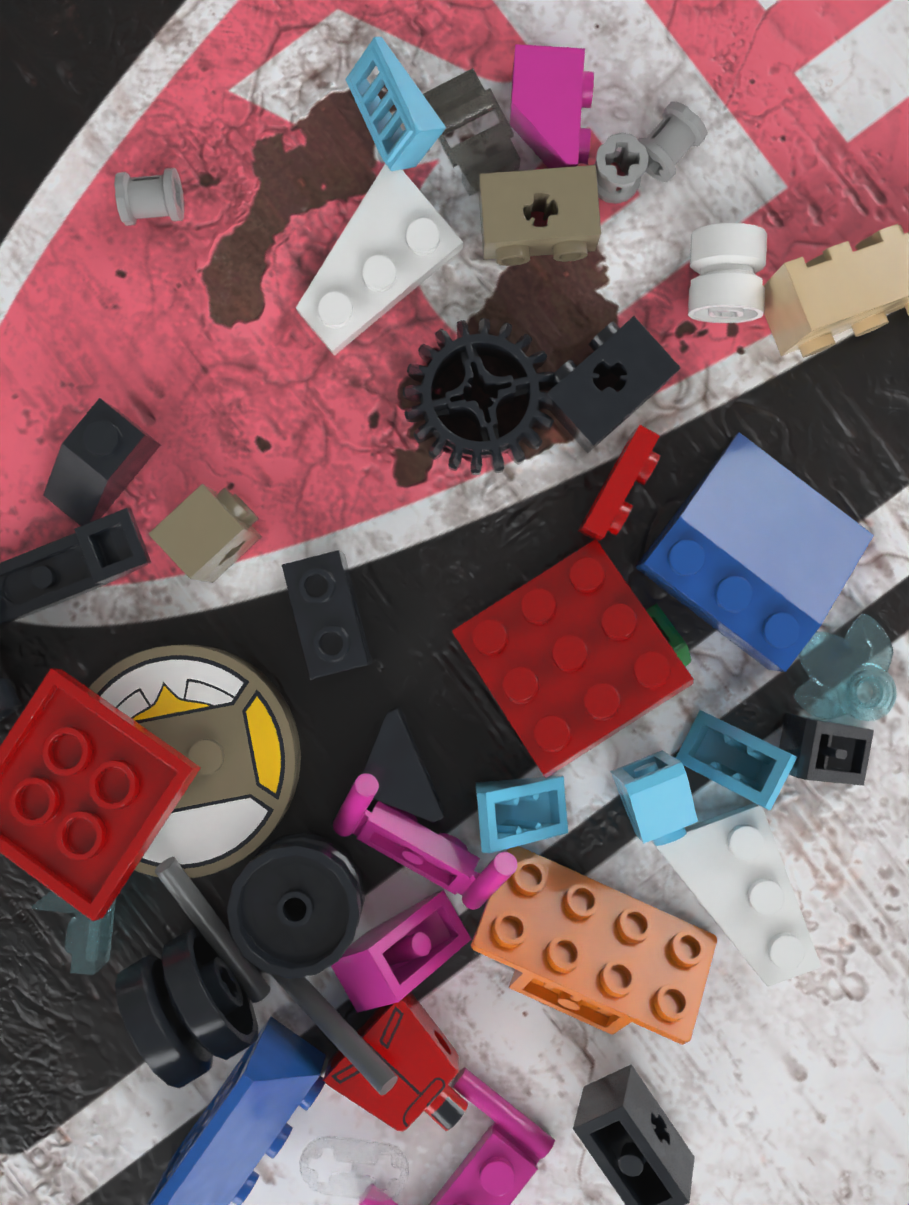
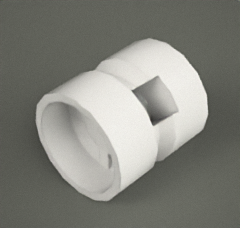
M720 223L703 226L692 232L690 268L700 275L691 280L688 299L689 317L710 323H741L756 320L764 315L765 287L762 285L763 279L757 276L756 273L766 266L767 232L765 229L745 223Z

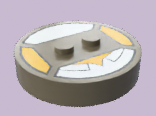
M201 645L163 646L141 651L123 659L105 671L89 687L90 690L201 767L138 863L135 871L158 877L155 873L157 866L164 860L175 857L189 878L202 877L219 872L238 863L255 851L281 822L294 797L299 779L301 760L299 735L295 720L284 697L274 683L254 665L237 655L214 647Z

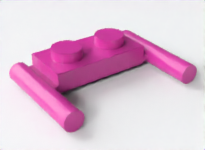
M361 774L357 777L333 821V829L338 835L349 836L353 833L359 841L455 895L459 893L462 895L463 904L472 910L480 908L517 869L516 858L511 853L501 852L494 857L481 873H478L474 870L480 858L470 853L467 846L458 838L445 833L437 834L419 824L413 814L391 805L387 806L380 801L376 803L372 812L368 811L367 808L379 788L377 779L371 774Z
M464 1067L454 1078L451 1087L495 1122L481 1137L429 1205H510L538 1170L537 1163L550 1152L555 1139ZM373 1184L366 1189L358 1203L359 1205H398Z

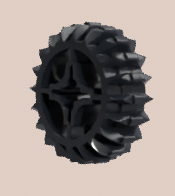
M487 318L480 319L478 334L473 335L469 334L468 324L465 320L458 321V339L452 341L446 331L443 329L438 330L435 336L437 344L441 349L439 352L425 344H422L418 349L420 357L428 364V367L419 364H409L407 368L408 376L420 382L421 385L403 387L404 399L421 402V404L405 410L406 421L419 422L425 420L426 422L413 433L416 442H425L434 436L436 441L428 451L429 456L436 460L443 454L446 448L450 449L453 452L449 458L448 467L453 471L460 467L462 456L472 457L470 466L472 475H480L482 458L487 457L491 458L492 469L495 473L503 472L504 460L502 454L508 452L512 461L517 465L523 463L525 454L519 443L522 441L528 447L537 450L542 444V439L531 429L532 426L541 430H550L554 422L549 415L539 411V409H551L553 405L547 392H540V390L548 388V385L553 382L554 372H535L546 362V353L539 351L527 357L525 353L531 345L532 337L524 334L515 345L509 342L512 325L509 323H504L501 326L499 336L489 335L490 321ZM478 355L493 356L506 362L518 373L520 378L513 379L512 375L505 377L491 375L485 370L481 357ZM461 359L464 374L462 384L458 388L446 392V397L432 400L435 384L442 372L449 365ZM473 373L476 375L478 386L482 387L485 394L494 393V395H497L496 399L489 398L487 410L488 423L485 421L483 410L479 409L476 401L466 402L463 399L464 396L471 397ZM527 394V410L523 419L511 432L500 437L497 428L496 412L501 406L513 402L515 397ZM449 415L450 418L466 417L471 419L476 424L483 441H471L455 435L442 424L438 417Z

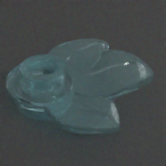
M861 614L853 622L844 639L835 634L816 631L799 654L802 667L811 679L805 681L794 693L793 697L796 702L810 715L827 720L848 714L857 720L875 721L887 715L895 704L897 691L895 682L888 673L893 657V647L890 638L882 626L869 615ZM866 681L873 688V696L868 702L862 703L857 697V688Z

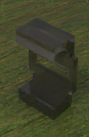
M474 68L423 94L446 126L438 140L452 167L459 166L462 172V183L469 196L477 193L479 190V174L519 171L521 158L510 139L514 137V132L490 88L487 90L483 88ZM491 111L495 112L500 123L450 148L445 135Z

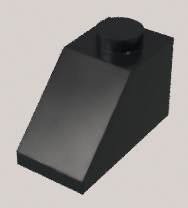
M99 398L61 444L43 496L80 526L100 519L161 444L118 409Z

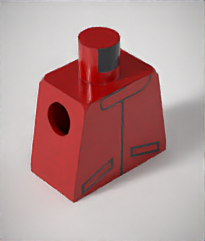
M412 992L407 994L398 1003L378 1007L356 1031L398 1076L396 1084L390 1091L380 1095L340 1050L328 1061L323 1081L329 1087L397 1131L404 1132L423 1111L441 1128L448 1131L456 1125L467 1110L468 1102L448 1085L459 1071L458 1054Z

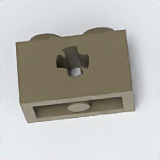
M596 165L479 174L478 195L483 260L496 259V263L499 265L514 266L529 262L531 260L530 256L553 255L554 260L567 262L587 257V252L596 250L601 236ZM531 212H543V220L548 219L547 225L545 227L534 226L535 219L531 218Z
M201 484L148 533L190 579L210 583L217 580L262 538L252 527L259 518L236 494L233 495L226 488H223L218 493L204 484Z

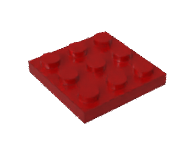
M597 539L452 630L545 778L694 683V679Z
M51 668L0 746V853L94 922L102 919L201 767L64 670Z

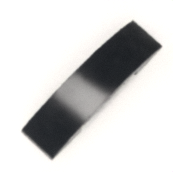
M131 508L122 509L75 528L74 534L1 562L0 626L78 597L150 564V557Z

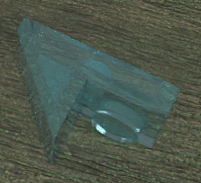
M52 891L32 905V909L76 914V918H71L65 937V951L72 953L70 973L94 975L110 960L116 899L104 917L94 922Z

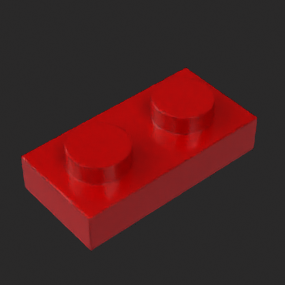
M639 425L632 432L578 530L580 533L593 540L597 539V541L603 539L607 531L614 535L619 533L633 505L625 501L635 481L645 485L661 455L652 451L660 435L642 425Z

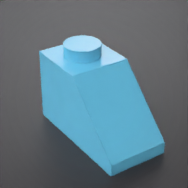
M663 750L610 771L634 832L643 844L651 840L655 846L674 842L687 834L686 826L698 822L683 763Z

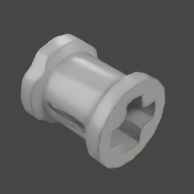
M670 102L664 110L663 120L647 138L638 139L646 147L649 157L645 172L661 182H668L676 174L675 165L692 146L698 147L705 140L708 133L699 116L686 105L679 102Z
M618 133L611 135L598 148L594 164L596 165L598 197L605 202L618 204L632 198L640 186L641 176L644 175L647 169L649 159L647 149L632 134ZM618 147H622L620 152L616 151ZM611 163H620L622 172L627 173V175H617V169Z
M165 168L163 175L130 177L127 172H119L115 175L116 204L120 219L124 222L125 226L135 225L137 219L169 216L174 222L183 221L184 197L176 168Z

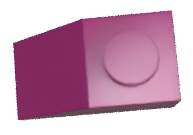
M441 890L367 931L349 945L339 961L331 965L358 1013L398 1003L472 939L445 891Z

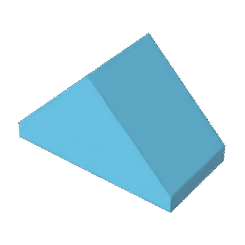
M700 710L676 759L693 771L765 809L771 810L797 757Z
M564 776L476 782L482 853H494L568 833Z

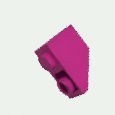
M515 44L509 125L548 168L576 167L578 164L587 165L591 129L580 128L581 109L591 108L594 72L584 71L585 48Z

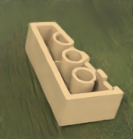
M896 224L881 229L859 242L855 246L857 251L853 252L849 241L827 248L823 251L822 255L805 263L803 257L785 262L764 285V315L780 355L783 356L800 350L802 357L805 358L835 345L833 336L852 328L855 337L864 335L888 324L889 321L886 315L904 307L909 316V232L904 234L901 225Z

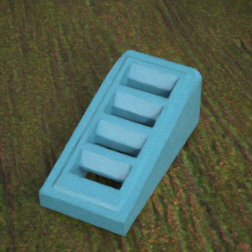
M374 37L345 80L378 152L390 171L414 168L440 137L446 126L382 37ZM375 66H377L379 73L370 85L367 78ZM385 85L388 91L381 100L378 94ZM394 104L397 110L392 115L389 110ZM402 123L404 124V126H405V128H406L404 131H403L402 128L400 127V125H401Z

